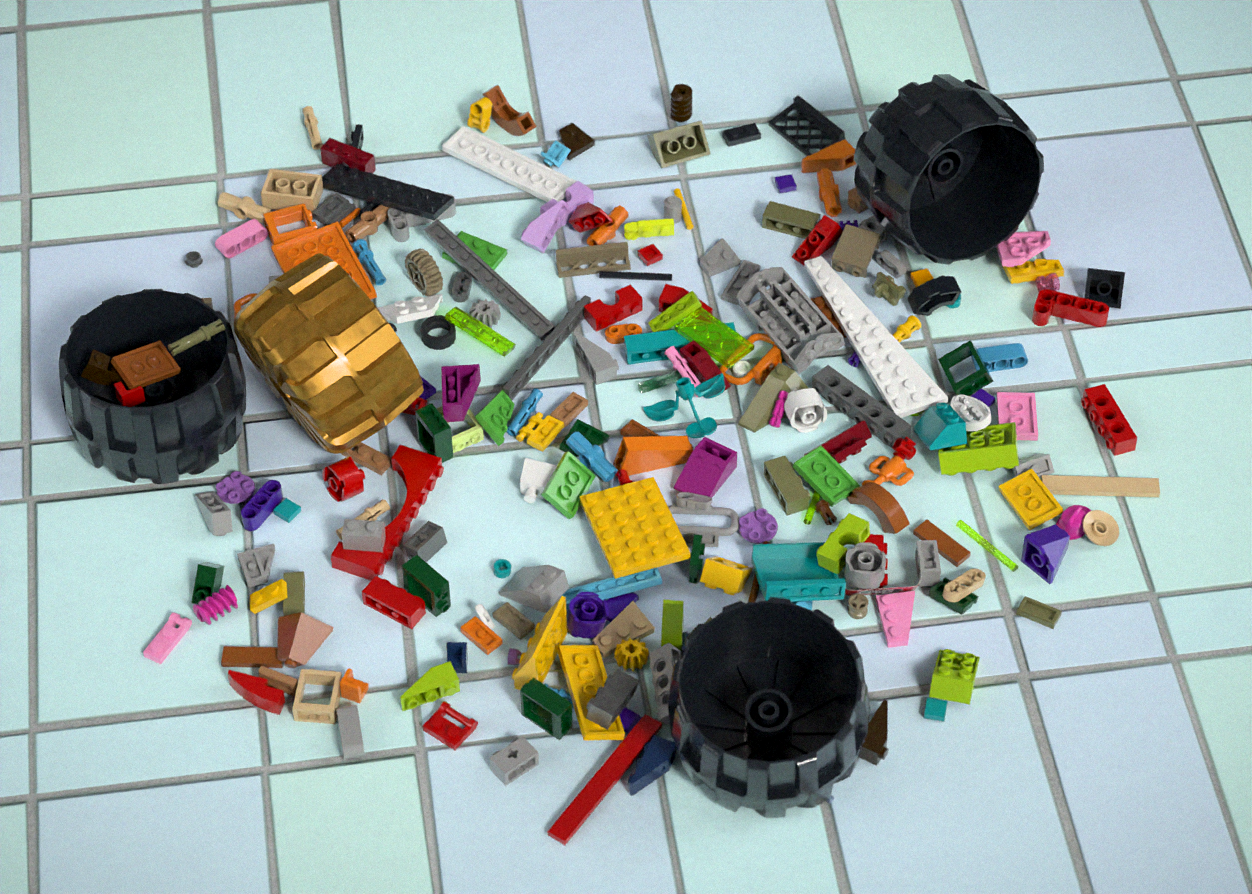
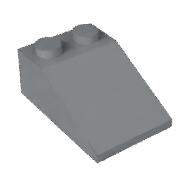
M551 565L523 567L499 591V595L546 613L569 589L564 570Z

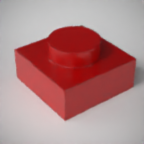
M654 244L638 250V256L647 266L663 259V254Z

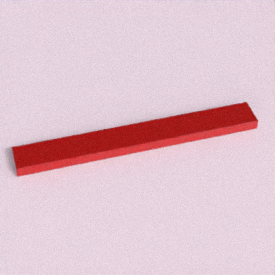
M645 714L547 831L548 836L566 845L643 752L646 743L650 742L653 736L657 735L661 730L662 723Z

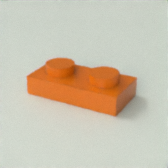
M476 616L460 627L461 633L487 655L503 644L502 638Z

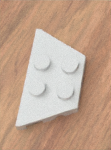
M442 294L414 297L410 301L400 300L391 305L378 307V310L386 320L399 324L434 316L439 308V303L443 302Z

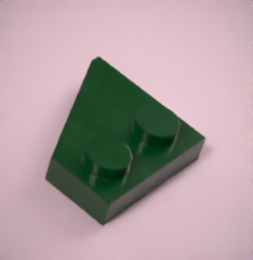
M577 419L561 442L559 449L564 452L569 451L573 456L578 457L566 444L567 439L574 432H580L592 445L598 446L608 442L610 435Z

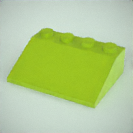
M1015 422L988 425L978 431H966L967 444L938 449L941 475L952 476L960 472L974 473L977 470L993 471L996 468L1004 467L1005 469H1011L1019 466Z

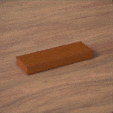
M925 520L913 531V534L920 540H937L938 553L956 567L970 557V551L929 520Z
M223 647L222 667L260 668L264 666L267 668H283V662L277 660L278 647Z

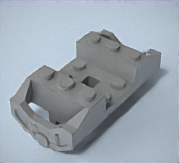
M771 267L755 273L736 295L738 304L749 320L759 331L764 330L776 346L781 349V356L784 361L798 374L805 371L814 359L828 350H838L845 345L843 335L783 267ZM760 291L761 298L749 304L755 294Z

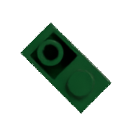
M209 562L198 564L191 603L198 604L201 600L205 601L206 597H212L214 592L218 593L222 584L223 565Z

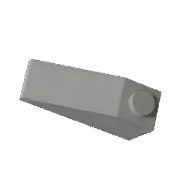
M575 334V348L595 384L598 385L617 379L619 366L616 359L613 360L609 352L585 337Z
M214 491L195 494L196 501L209 531L215 536H224L226 533L233 532L231 510Z

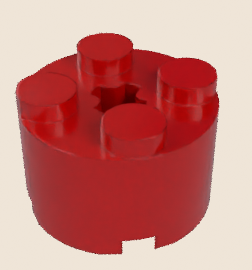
M350 456L323 469L324 482L328 481L329 487H327V490L335 501L342 502L364 492V471L358 469Z

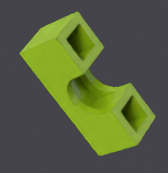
M848 513L844 519H841L836 530L829 534L827 541L817 550L818 566L839 575L845 567L846 553L848 551V548L843 546L865 542L870 535L869 521L851 513Z

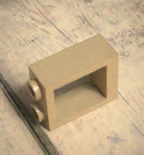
M301 669L293 704L294 721L335 724L337 708L341 698L340 681L342 679V672ZM305 685L333 686L330 705L302 703Z

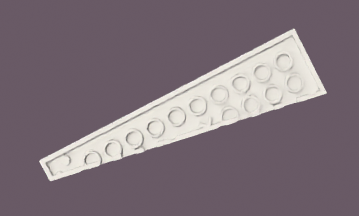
M822 256L805 261L806 270L892 412L903 418L926 410L930 406H936L937 403L948 402L947 395Z

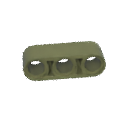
M304 571L284 572L283 580L287 582V598L283 600V616L300 612L305 614Z

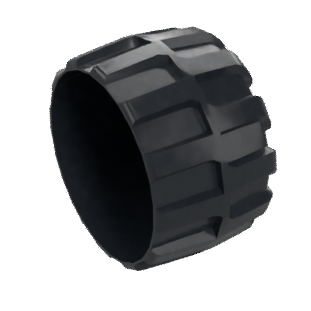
M950 74L933 75L930 82L920 85L917 82L906 84L898 89V96L890 103L884 102L878 106L869 118V123L871 124L869 131L864 132L857 142L854 161L858 165L855 170L854 183L858 195L874 214L881 226L892 237L918 255L923 254L934 263L950 265L955 261L967 259L973 261L985 256L988 251L1003 241H1007L1018 230V226L1028 212L1033 209L1039 196L1038 189L1041 174L1044 172V156L1036 147V135L1004 100L970 79L962 82Z
M144 289L140 292L122 296L116 295L102 301L101 305L86 315H81L70 327V336L66 344L60 347L59 353L61 396L66 419L68 420L73 437L79 442L85 459L95 468L99 469L105 466L115 471L119 480L135 483L138 478L151 479L155 484L178 482L179 476L182 474L197 475L208 470L219 462V454L228 452L236 444L243 430V415L246 411V377L231 325L222 312L213 310L204 303L202 298L189 293L182 294L163 291V289ZM218 319L222 321L221 325L224 324V331L211 336L210 340H203L175 356L171 354L172 350L169 351L168 349L169 344L198 331L203 325L207 326ZM157 341L162 342L181 369L177 375L142 387L145 402L132 407L121 406L116 398L114 386L97 384L81 377L85 363L93 349L113 358Z
M770 597L767 601L751 603L738 601L722 607L720 614L707 623L698 624L686 638L684 655L681 661L673 665L668 713L671 736L680 754L684 771L695 786L705 784L716 793L718 804L733 812H736L742 806L755 809L757 813L765 818L785 817L786 809L795 806L800 808L817 807L830 799L833 784L851 776L858 763L867 736L870 704L868 688L864 678L862 656L854 641L847 640L835 627L834 619L819 609L812 611L793 604L790 599Z

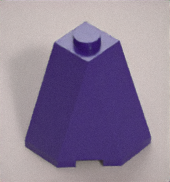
M1056 524L1027 534L1024 537L1021 562L1047 583L1051 584L1068 549L1070 535Z

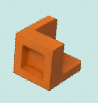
M348 668L340 681L341 697L361 703L369 689V685L366 682L354 679L353 670Z

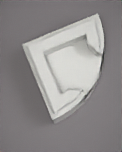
M481 604L475 606L482 622L491 630L495 628L484 606Z

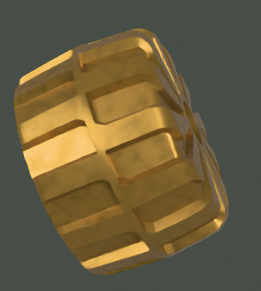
M321 253L315 254L274 279L237 313L234 321V332L254 367L265 377L266 384L275 396L283 398L288 412L300 426L302 425L307 434L329 453H343L377 433L402 413L424 391L423 381L415 363L390 324L352 277L334 260Z

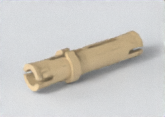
M306 106L302 111L305 117L304 124L308 129L312 148L319 150L323 143L317 126L318 119L314 115V109L311 106Z
M382 499L371 508L367 507L364 510L365 512L354 518V520L376 521L377 517L390 510V506L386 500ZM343 526L336 530V534L341 540Z

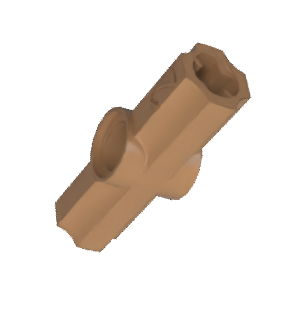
M379 205L373 211L364 212L361 215V220L345 232L349 242L354 243L367 235H374L378 231V226L388 219L390 207Z

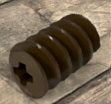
M677 84L671 92V119L675 122H685L692 116V88L686 84Z

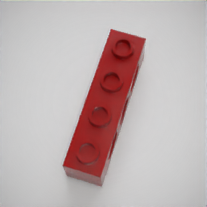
M1102 384L1084 389L1083 398H1081L1082 406L1088 411L1090 420L1097 426L1099 435L1103 436L1107 448L1112 451L1114 456L1134 451L1136 449L1137 436L1106 385Z

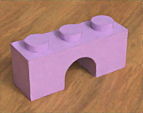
M580 181L566 189V203L570 209L559 228L568 222L578 205L587 202L594 204L593 190ZM551 199L541 206L540 215L557 204L558 201Z

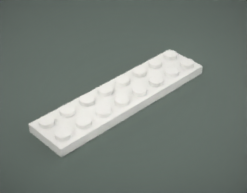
M464 126L442 146L444 152L546 202L551 199H555L558 202L566 197V189L576 183V180Z

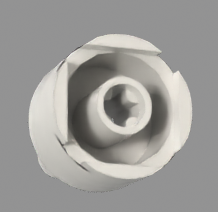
M814 388L791 391L787 395L784 410L793 428L802 433L812 432L819 428L818 425L821 422L824 423L826 421L827 410L820 395Z

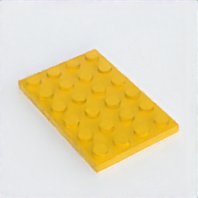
M654 477L579 496L583 510L615 579L691 558L690 551Z

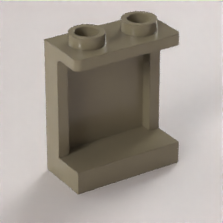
M846 224L831 258L832 268L838 272H846L856 277L866 278L867 268L876 249H879L881 244L880 234Z

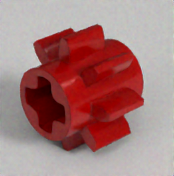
M907 436L904 439L898 438L893 444V450H895L893 455L899 456L903 460H910L916 453V448L914 447L916 443Z

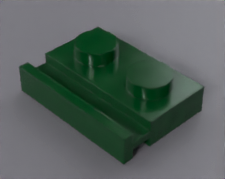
M694 534L689 567V583L697 584L698 571H702L703 559L700 558L705 553V543H702V535Z
M945 577L943 581H940L930 589L929 596L962 615L973 604L977 603L979 596L971 593L958 602L945 600L942 596L944 587L951 582V580Z

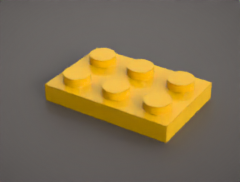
M1032 468L999 485V491L1029 531L1063 512L1061 505Z

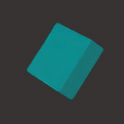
M286 498L274 509V514L290 523L302 510L301 506Z
M927 698L924 718L944 722L948 701Z

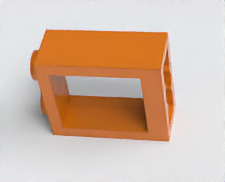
M305 203L263 214L265 228L268 230V236L272 245L318 229L316 222H312L311 210H307ZM301 220L304 221L306 226L305 228L279 234L276 228Z

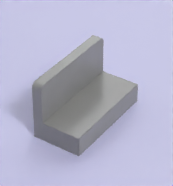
M1043 453L1019 460V466L1011 468L1014 470L1015 477L1031 468L1039 478L1042 475L1055 473L1050 454Z

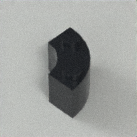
M942 275L914 288L907 300L914 314L930 316L939 307L953 305L962 291L954 276Z

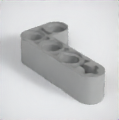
M455 197L454 204L437 218L438 220L451 218L456 214ZM393 208L388 210L389 228L394 240L397 242H405L409 239L410 227L435 221Z

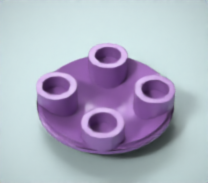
M234 471L231 473V476L216 484L217 495L225 503H241L253 495L255 483L250 477L242 475L240 471Z
M764 508L749 512L739 519V532L741 536L752 543L770 541L778 531L776 519Z

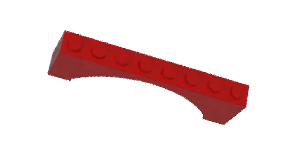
M399 445L391 458L392 469L402 478L406 486L407 496L400 513L385 527L386 538L383 552L343 549V542L339 541L331 554L332 568L370 581L375 576H381L384 572L385 564L392 559L393 551L396 547L400 546L402 536L409 531L410 523L418 516L419 508L426 503L429 492L433 491L436 480L442 476L444 472L442 458Z

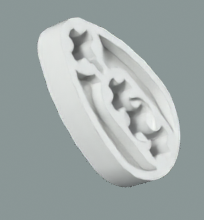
M956 395L952 398L950 406L966 422V431H978L991 423L990 408L982 401L966 395Z

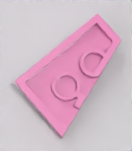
M915 591L876 595V604L888 648L908 645Z

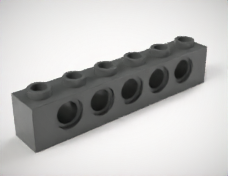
M825 366L812 376V388L819 395L840 409L843 414L852 418L856 423L865 420L871 434L882 440L885 445L893 449V444L898 438L904 439L906 436L910 438L911 425L831 366Z

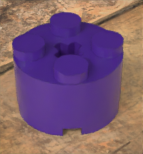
M580 592L571 599L566 616L567 628L573 637L595 638L604 629L609 615V606L605 600L598 597V594Z

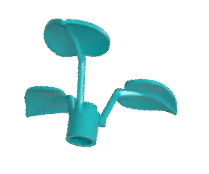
M721 373L701 383L696 388L691 383L690 378H680L676 381V402L674 400H664L651 406H643L648 418L661 422L674 416V411L679 408V397L683 398V400H689L697 422L687 426V436L690 438H702L705 435H711L717 429L716 421L711 417L700 420L692 398L694 394L698 397L703 396L706 399L722 394L725 390L724 375Z

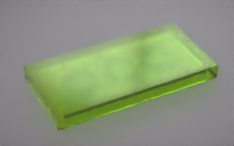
M702 307L696 309L674 327L676 332L690 342L695 340L712 358L728 369L754 350L753 343Z

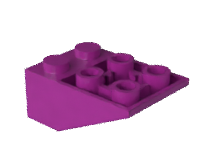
M704 436L694 448L674 485V489L679 492H690L712 498L737 468V452Z

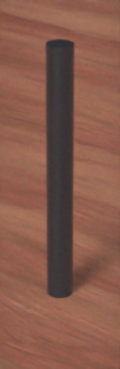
M600 271L599 278L672 281V274Z

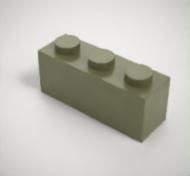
M769 201L763 213L762 228L806 239L820 221L821 214Z
M781 456L764 462L763 475L788 516L807 510L811 497L809 491L804 489L801 477L796 475L795 469L792 467L793 463L789 462L786 456Z

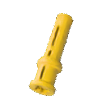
M910 315L904 324L897 326L896 332L892 335L899 343L902 340L909 339L915 330L921 328V322L917 317Z

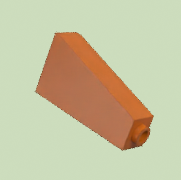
M687 436L623 437L613 465L618 470L620 476H622L620 469H625L628 476L680 465L687 463L693 452V446L690 444Z

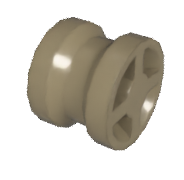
M854 594L849 598V616L853 619L864 618L868 613L867 597L862 594Z

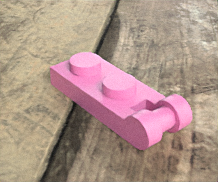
M173 612L168 622L143 651L144 657L162 664L190 629L192 620L186 617L181 618L180 614Z

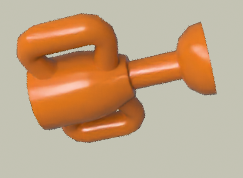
M879 456L868 467L870 472L879 476L874 481H863L862 486L869 481L879 485L883 482L891 481L897 486H902L913 478L914 472L912 469L907 468L905 461L899 456H893L891 459L886 456ZM885 462L883 467L881 469H878V467Z

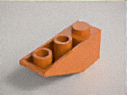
M844 139L803 158L801 172L814 173L820 172L821 169H828L829 171L845 170L857 164L854 161L856 149Z

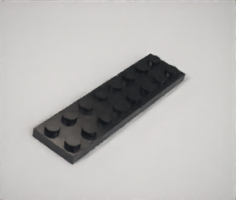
M342 164L335 165L322 176L324 189L431 220L437 219L454 204L453 196L370 172L360 171Z

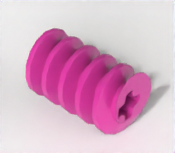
M226 585L225 589H219V593L214 592L212 597H206L205 601H199L198 605H193V611L201 622L211 625V617L217 621V614L221 617L225 616L224 609L230 613L231 605L235 609L238 608L236 595L229 585Z

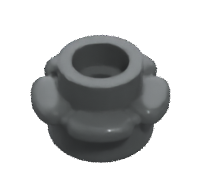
M191 251L186 255L185 264L187 266L196 268L203 262L200 253L196 251Z

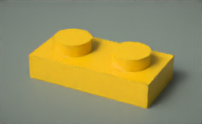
M280 579L250 594V611L256 614L286 599L287 582Z

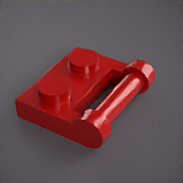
M444 701L439 706V709L423 725V731L456 750L477 728L478 721L473 718L469 719L451 708V705ZM446 714L465 725V728H460L444 718Z

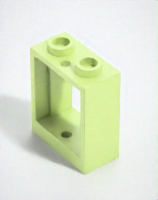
M443 406L436 408L444 418ZM470 409L466 414L465 420L471 428L452 436L453 453L484 440L483 427L479 425Z

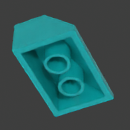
M941 402L937 403L936 406H930L913 427L915 434L929 450L967 444L966 422L948 403Z

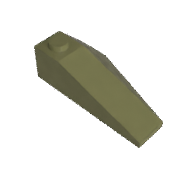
M778 363L766 378L738 422V425L754 433L768 425L771 417H773L772 413L776 401L779 400L778 395L780 391L790 393L791 391L809 388L795 370Z

